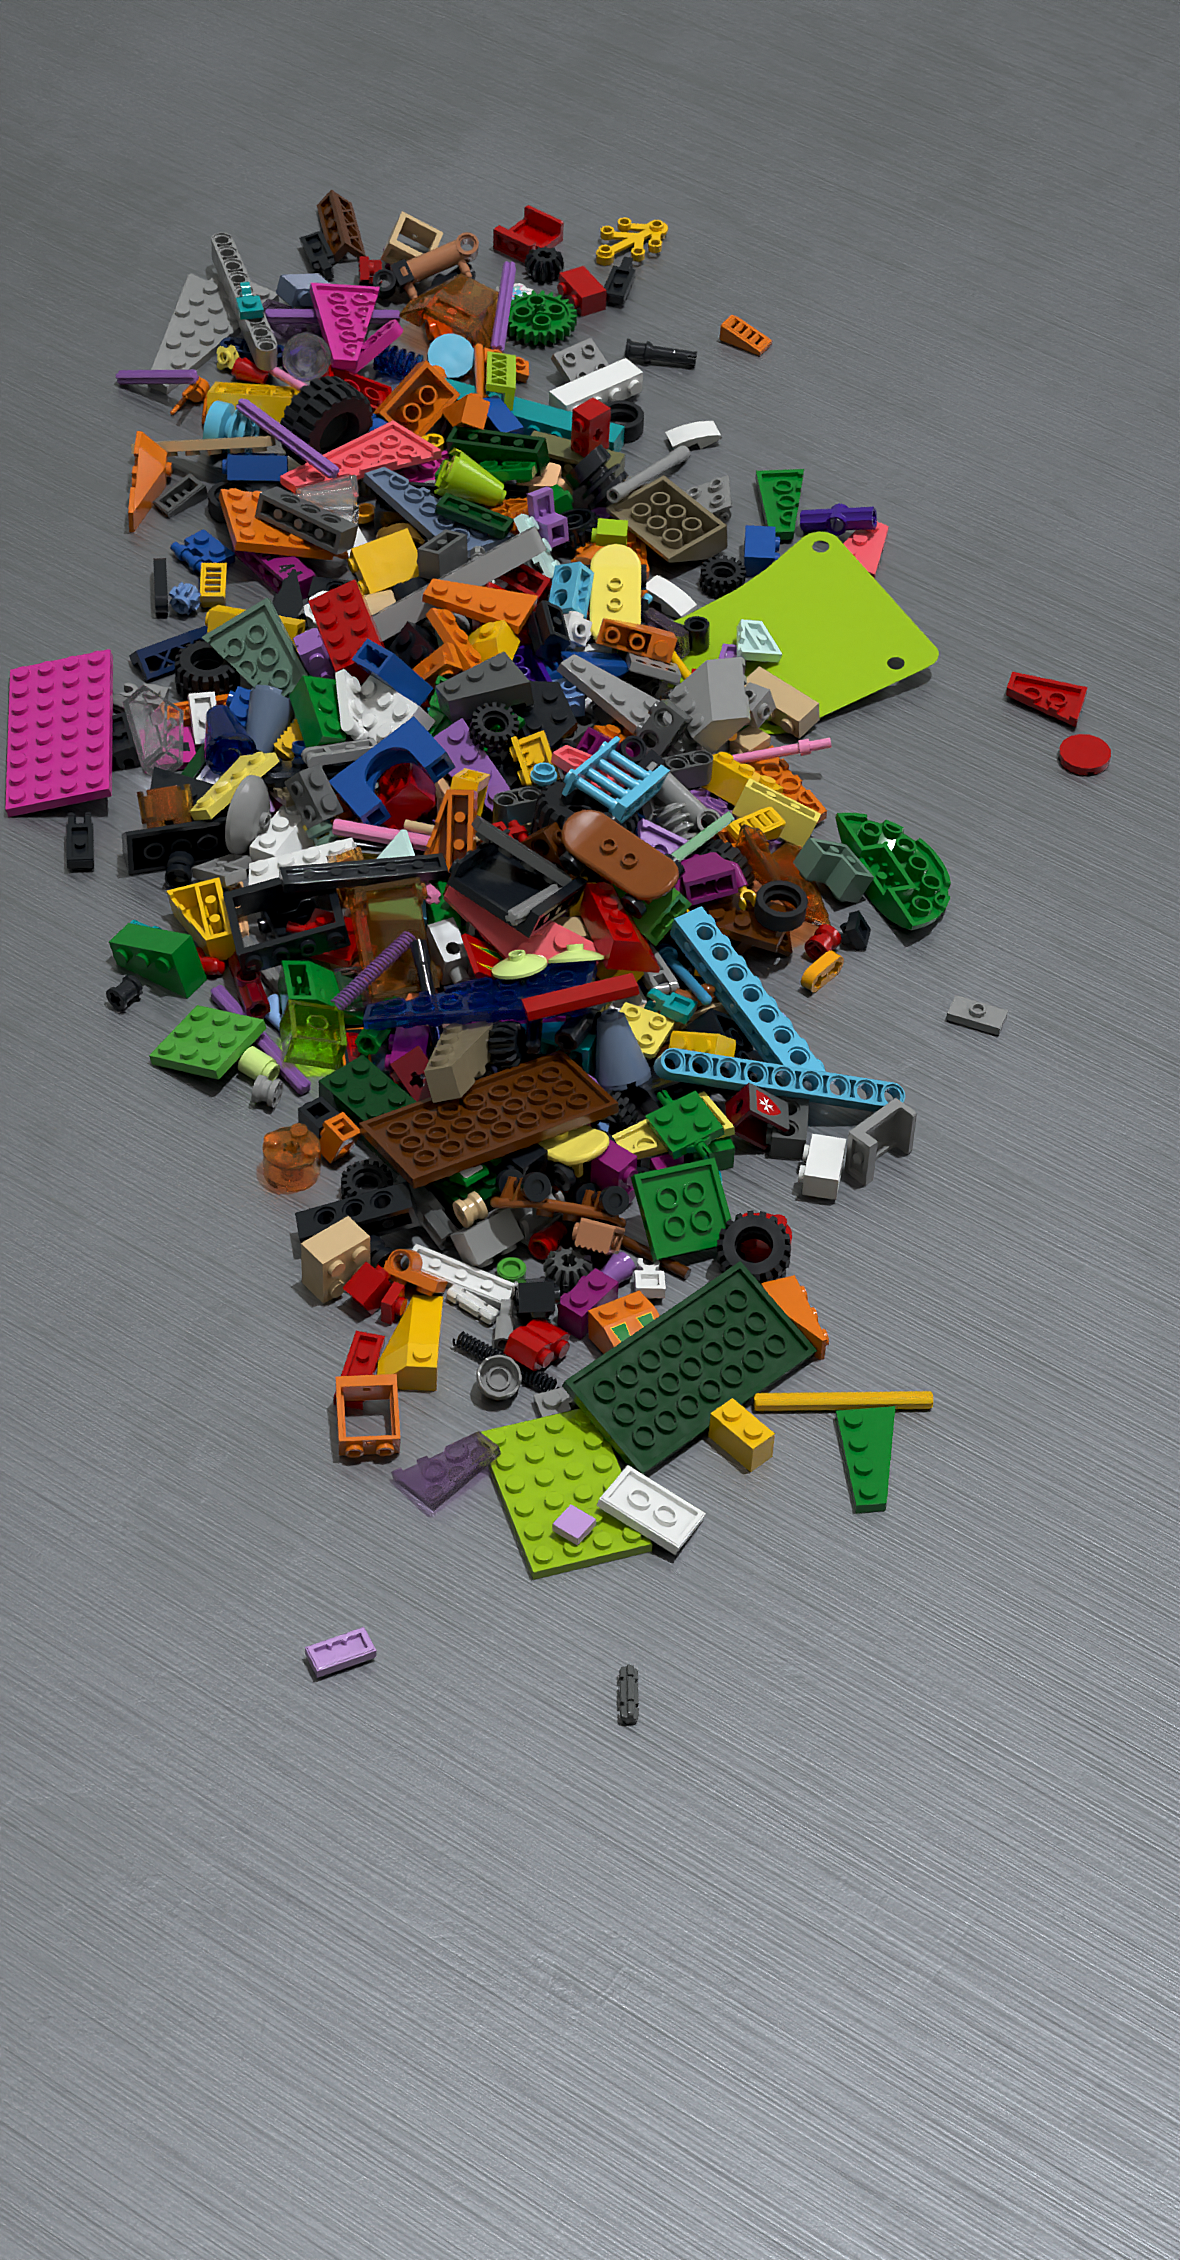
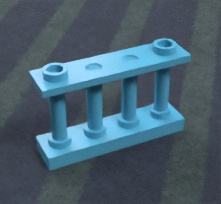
M615 736L609 742L604 741L598 751L577 769L569 770L563 780L566 785L561 794L567 796L574 789L578 788L609 808V812L622 824L660 791L670 770L662 765L654 771H646L615 751L621 739ZM611 760L621 768L625 769L626 771L637 777L639 780L637 781L620 769L610 764L608 761ZM599 769V770L603 771L604 773H606L607 775H609L610 777H612V778L615 779L616 781H618V782H620L621 784H623L624 786H626L628 789L625 790L624 788H622L621 786L617 785L616 783H614L613 781H611L610 779H608V778L605 777L604 775H602V774H600L599 772H597V770ZM586 779H590L591 781H593L603 789L607 790L617 798L614 799L594 785L587 782Z

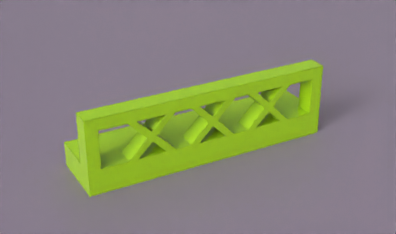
M487 351L486 391L503 393V402L510 411H513L516 390V355Z

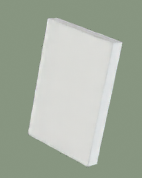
M628 1465L597 1503V1507L674 1555L693 1534L706 1515L703 1511Z

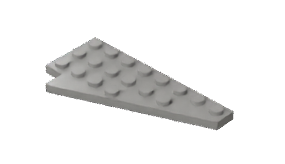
M191 273L188 275L151 370H198L217 354L216 351L220 347L222 339L237 337L242 333L218 273L209 281ZM251 282L256 295L260 296L264 312L279 302V296L276 292ZM148 384L149 387L167 395L180 385Z

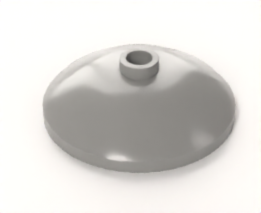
M249 775L242 780L229 806L225 825V840L228 850L236 855L249 851V846L264 828L267 829L271 822L268 790L262 778L256 775Z

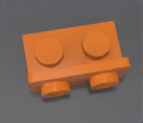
M446 642L412 670L433 687V690L428 695L429 697L435 692V683L439 675L444 678H452L462 671L463 668L454 644Z

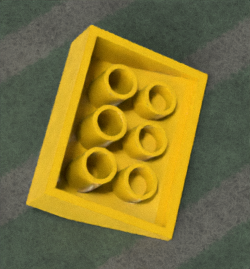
M215 381L207 392V413L212 403L216 400L231 403L235 406L236 410L238 400L243 398L252 402L280 423L281 418H284L286 406L290 405L294 394L297 395L300 391L291 386Z

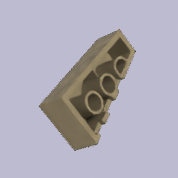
M498 1018L466 1025L453 1023L443 1030L424 1070L433 1103L461 1098L475 1083L474 1078L482 1076L486 1072L485 1065L487 1063L493 1064L490 1060L491 1054L488 1053L489 1044L487 1041L489 1040V1030H492L493 1024L499 1023Z

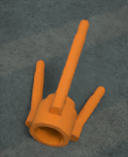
M199 377L195 384H190L182 392L183 397L170 411V414L174 415L188 399L193 402L204 401L202 424L204 425L207 416L209 383Z

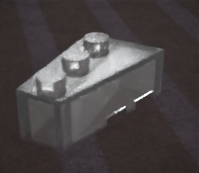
M142 685L123 701L141 768L150 776L153 775L154 767L175 772L183 765L184 711L145 685Z

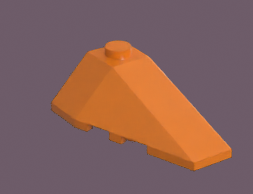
M137 431L134 445L135 463L132 466V487H130L128 508L129 532L132 533L136 531L152 508L153 501L166 488L167 477H172V462H168L167 451L142 431Z

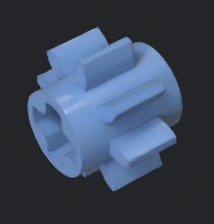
M180 582L178 587L174 586L169 593L172 597L169 604L177 613L189 615L192 610L196 611L201 604L198 600L201 594L192 584Z

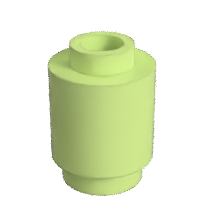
M254 1046L249 1047L237 1060L238 1070L254 1080L259 1075L267 1076L268 1080L273 1081L277 1079L280 1073V1065L277 1064V1061Z

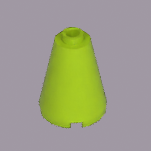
M456 448L452 449L449 454L453 455L451 461H444L435 486L439 488L434 490V493L439 496L449 493L469 502L495 507L497 503L501 504L506 495L504 484L464 452Z

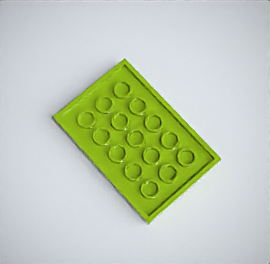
M581 1409L478 1432V1443L533 1580L652 1552V1542L649 1538L597 1507L600 1497L622 1471L610 1443ZM570 1505L596 1519V1526L578 1546L552 1531V1524Z

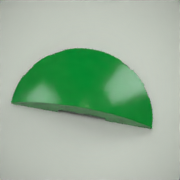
M836 814L835 819L841 843L846 844L874 876V879L864 893L884 916L901 927L914 930L931 924L945 911L951 897L948 896V889L951 885L950 877L940 857L921 838L917 841L904 834L902 826L889 820L878 823L868 820L867 814Z

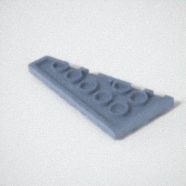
M386 467L364 474L363 481L428 540H431L445 529L467 534L468 558H470L471 549L475 546H480L487 552L515 536V534L509 532L502 540L436 514V504L441 498L437 499L431 496L430 490L424 487L418 489L410 485L409 479Z

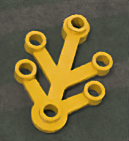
M629 218L618 219L617 229L621 232H614V228L611 226H603L600 229L601 239L606 241H623L612 246H599L596 251V262L602 266L611 265L614 263L615 254L633 245L631 258L635 262H641L645 259L643 245L644 240L647 238L650 239L648 241V251L651 253L661 252V240L668 233L667 224L661 220H652L647 224L631 223ZM629 231H637L639 233H629Z

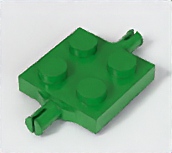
M662 1090V1093L659 1092L656 1098L663 1107L645 1115L647 1124L671 1157L675 1160L687 1153L698 1152L702 1160L713 1158L714 1154L707 1145L711 1141L725 1135L724 1129L696 1090L677 1100H672L666 1090Z

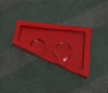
M1012 672L1006 696L1077 727L1088 687Z

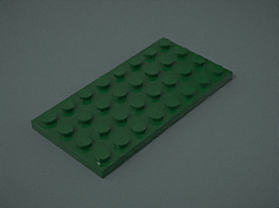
M740 1261L565 1380L562 1387L625 1463L645 1475L708 1431L710 1413L732 1398L743 1406L752 1400L756 1393L763 1392L814 1356L817 1350Z

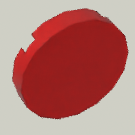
M1089 734L1069 736L1062 741L1059 747L1060 763L1070 772L1079 775H1087V772L1099 774L1107 769L1110 764L1111 749L1105 741Z

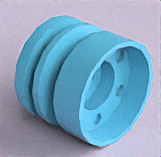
M216 400L212 403L207 413L203 439L258 436L260 427L237 409L235 410L233 404ZM244 448V453H253L252 448ZM222 449V454L226 451L230 453V449Z

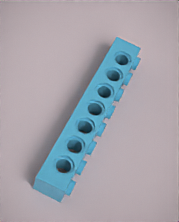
M702 906L674 918L670 936L706 984H711L715 987V996L762 1059L767 1063L826 1072L821 1060L816 1059L810 1051L806 1040L801 1038L794 1030L791 1020L782 1014L775 999L769 996L762 987L760 979L752 974L744 958L738 955L731 946L729 938L718 929L714 918L707 914ZM777 1075L776 1078L785 1087L784 1079ZM803 1080L802 1084L804 1088L808 1091H812L811 1083L807 1080Z

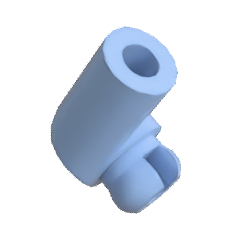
M272 994L267 998L270 1004V1012L265 1015V1019L280 1032H283L290 1024L284 1023L283 1015L280 1013L282 1009L279 995Z

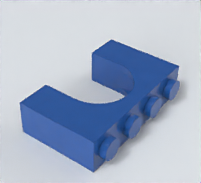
M413 716L329 780V783L338 797L361 823L380 826L391 815L374 791L377 780L387 769L401 763H412L420 767L435 784L456 767L443 747Z

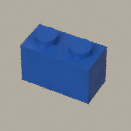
M745 526L744 566L747 577L757 576L780 557V553H775L779 552L780 537H775V527Z

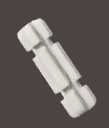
M453 1284L447 1290V1299L455 1304L459 1302V1307L477 1318L481 1316L480 1320L488 1325H492L496 1321V1317L499 1314L498 1309L491 1305L486 1306L487 1303L469 1291L464 1292L465 1289L457 1284Z

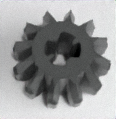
M572 1245L569 1249L559 1246L557 1252L550 1251L543 1268L545 1278H551L554 1284H557L564 1293L571 1291L581 1277L587 1276L594 1270L592 1268L591 1256L585 1255L583 1248L577 1251L574 1250Z

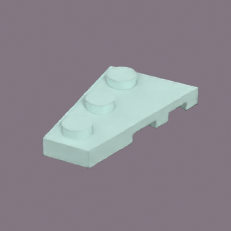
M520 514L513 519L520 533L534 526L537 530L540 529L532 516ZM543 538L542 540L547 550L535 556L532 560L544 572L542 574L552 580L555 566L561 564L558 560H553L550 551H552L551 546Z

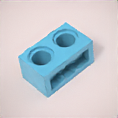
M580 561L556 565L548 602L561 607L563 614H569V611H576L582 613L584 619H586L594 572Z

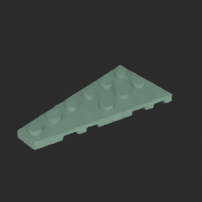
M265 598L202 636L254 688L256 685L272 686L281 689V695L289 698L303 675L310 676L269 598Z

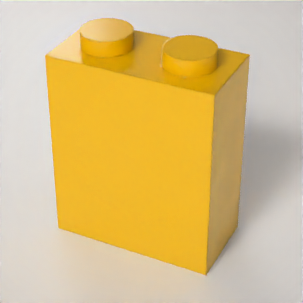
M408 528L352 548L350 558L347 559L351 572H356L359 578L357 584L363 595L386 590L392 591L396 584L404 583L419 576L417 565L418 553Z

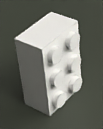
M370 675L361 686L359 696L363 706V713H361L363 728L368 731V738H374L377 743L413 716L427 731L435 723V720L420 706Z

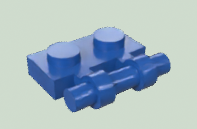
M204 529L185 538L184 545L174 542L170 546V549L175 553V557L180 561H186L189 564V568L194 572L201 573V563H227L229 565L235 562V553Z

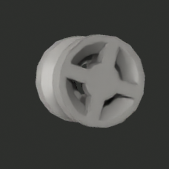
M259 1075L253 1085L252 1102H266L269 1107L275 1108L282 1096L283 1081L278 1079L271 1081L268 1080L267 1076Z

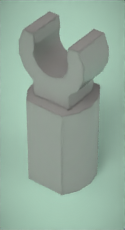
M501 1299L500 1316L496 1317L494 1348L500 1351L505 1350L508 1336L515 1330V1318L512 1317L513 1300Z

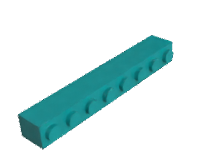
M445 378L460 394L456 401L467 394H476V386ZM486 391L489 397L498 395L503 401V393ZM514 397L513 411L511 412L524 427V435L531 436L533 431H538L571 440L572 412ZM610 422L608 450L620 452L624 445V426Z

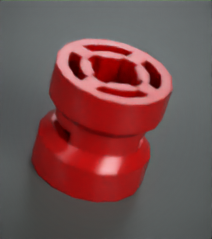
M820 925L814 932V936H811L805 943V952L811 959L816 961L829 950L833 951L841 943V935L831 925Z

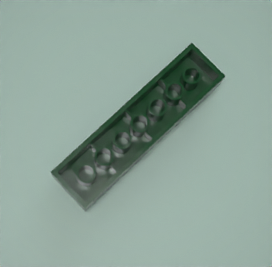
M364 1055L318 1081L319 1097L322 1096L339 1113L344 1112L358 1128L360 1122L417 1102ZM361 1134L358 1140H360L367 1148H369L394 1172L400 1175L395 1170V1168ZM486 1162L483 1164L488 1168L489 1174L468 1187L450 1181L449 1177H444L425 1186L440 1201L446 1210L445 1214L458 1229H462L464 1226L455 1215L453 1202L459 1199L465 1200L469 1193L475 1191L480 1195L488 1213L496 1209L490 1205V1200L493 1197L500 1198L501 1196L495 1187V1180L499 1173Z

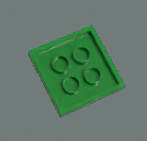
M715 1158L639 1173L631 1177L653 1262L717 1248L719 1233L722 1228H726L725 1223L731 1219Z

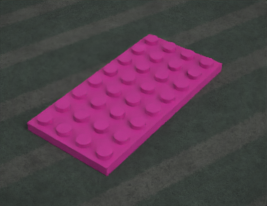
M110 649L10 669L5 805L8 817L112 796L113 655Z

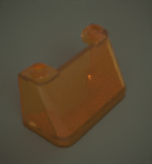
M420 877L357 887L348 891V904L361 971H364V968H367V965H370L376 957H379V954H382V951H385L404 931L411 933L416 940H426L428 946L421 907L423 899H427L428 896L426 885L424 882L421 883ZM411 947L407 948V951H404V954H401V957H398L399 959L395 963L390 965L378 979H375V982H372V985L366 988L364 992L368 1001L421 991ZM432 960L430 968L434 987L439 988V982H442V971L440 965L435 966Z

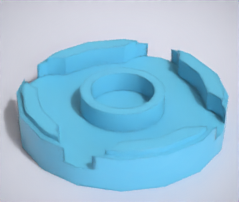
M443 334L430 344L427 361L432 366L442 367L446 372L447 379L457 381L472 370L475 361L474 349L463 336Z

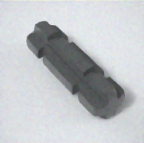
M628 1664L619 1670V1680H621L619 1682L620 1719L624 1720L626 1724L636 1722L639 1719V1708H637L639 1706L638 1670L633 1665Z

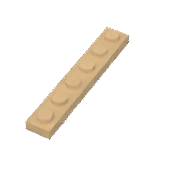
M273 436L155 442L167 451L168 457L178 456V451H185V456L200 455V450H207L208 455L222 454V449H230V453H244V448H252V452H266L268 446L276 445ZM135 443L131 444L132 454H134Z

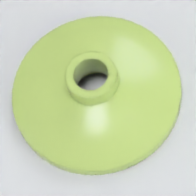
M583 944L567 945V951L548 959V963L602 960L604 955L585 950Z
M515 950L508 954V958L500 961L492 968V975L495 978L505 980L528 977L545 969L548 964L547 959L541 955L525 954L524 950Z

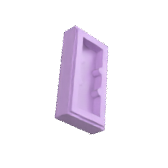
M362 1627L305 1647V1655L318 1678L376 1658V1649L365 1628Z

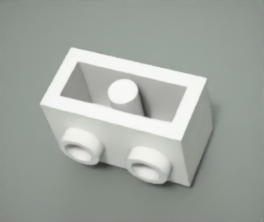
M812 1134L810 1145L805 1144L802 1161L807 1163L806 1166L800 1165L798 1182L803 1183L802 1195L837 1199L847 1139Z

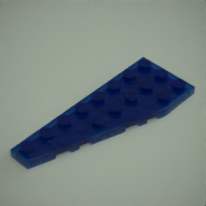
M596 960L548 963L547 967L542 971L524 978L492 980V978L483 977L445 986V992L430 995L429 990L419 992L418 997L407 1001L404 998L398 997L368 1004L363 1017L364 1029L384 1030L393 1027L412 1028L422 1025L436 1027L451 1023L465 1025L471 1022L486 1021L493 1023L499 1020L510 1019L522 1021L527 1019L521 999L595 982L597 975ZM590 1007L545 1017L544 1019L568 1015L578 1017L583 1014H589Z

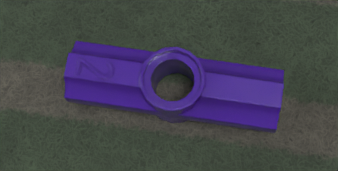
M835 504L831 509L801 510L800 528L803 533L828 531L835 536H839L848 530L876 529L877 512L874 507L849 508L844 504Z

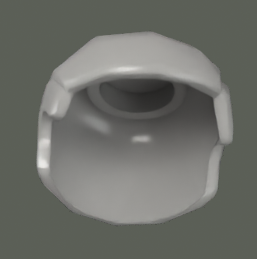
M499 1354L482 1361L476 1372L478 1389L485 1397L495 1401L506 1400L517 1392L522 1382V1375L518 1364L512 1358Z

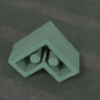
M809 837L793 861L795 867L800 871L799 875L808 882L818 881L826 884L831 889L832 896L841 902L850 901L858 903L874 879V876L846 844Z

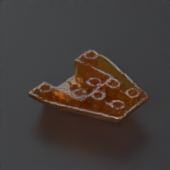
M461 273L410 300L401 311L399 317L421 327L430 316L465 334V339L470 342L473 349L478 343L482 344L483 348L491 349L499 292Z
M746 824L741 826L735 848L737 847L741 851L740 853L748 859L747 862L752 866L753 871L751 873L754 875V878L761 885L778 880L798 885L808 898L805 921L818 927L823 924L831 925L829 914L824 906L816 881L808 882L799 875L800 871L793 864L802 847L786 842L771 854L765 843L767 838L759 828L755 829ZM779 900L785 906L796 909L792 904Z

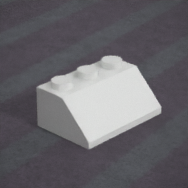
M282 805L271 819L269 827L267 829L264 828L249 846L252 862L315 847L313 840L308 838L302 827L305 823L296 805L287 808Z

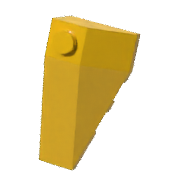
M505 620L488 622L468 635V641L480 653L482 662L502 652H505L513 660L520 644V640Z
M413 1295L378 1361L377 1375L397 1374V1389L437 1391L443 1296Z

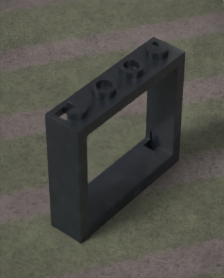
M277 877L223 893L237 957L244 976L280 966L282 960L298 961L351 946L337 888L284 893L280 878ZM325 893L329 894L336 922L252 946H244L238 918Z

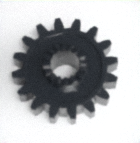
M584 508L571 509L560 514L567 517L569 541L555 546L556 548L562 546L563 549H567L569 546H572L575 549L579 545L584 547L586 542H591L592 528H597L599 515L596 516L595 512Z

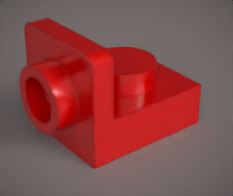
M359 256V284H373L372 280L375 272L382 269L381 260H369V256Z

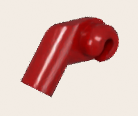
M196 947L205 975L220 976L225 972L226 966L223 961L215 957H206L203 949Z

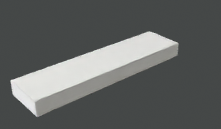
M416 1244L412 1250L418 1252L422 1258L421 1271L447 1281L446 1288L449 1289L453 1284H457L465 1289L464 1292L469 1291L485 1301L487 1305L497 1309L501 1308V1299L515 1301L514 1283ZM406 1257L402 1263V1269L404 1271L409 1267L410 1264L408 1257Z

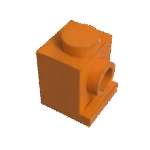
M342 1112L324 1121L322 1124L324 1129L320 1133L321 1139L315 1148L331 1164L350 1154L361 1135L360 1129Z

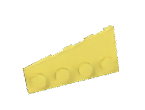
M260 751L253 755L240 756L208 792L197 800L196 805L189 811L193 819L206 820L216 816L231 803L237 787L244 778L249 775L262 777L280 762L276 753H263Z
M705 1092L699 1093V1096L723 1126L725 1135L719 1138L735 1135V1127ZM646 1119L612 1135L616 1143L636 1155L637 1160L668 1152L649 1127Z

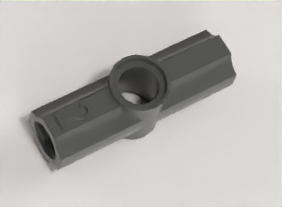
M398 1175L394 1184L403 1183L406 1180L401 1175ZM409 1184L415 1198L420 1226L426 1229L429 1236L441 1250L454 1246L450 1235L458 1230L445 1214L446 1210L425 1186L414 1189Z

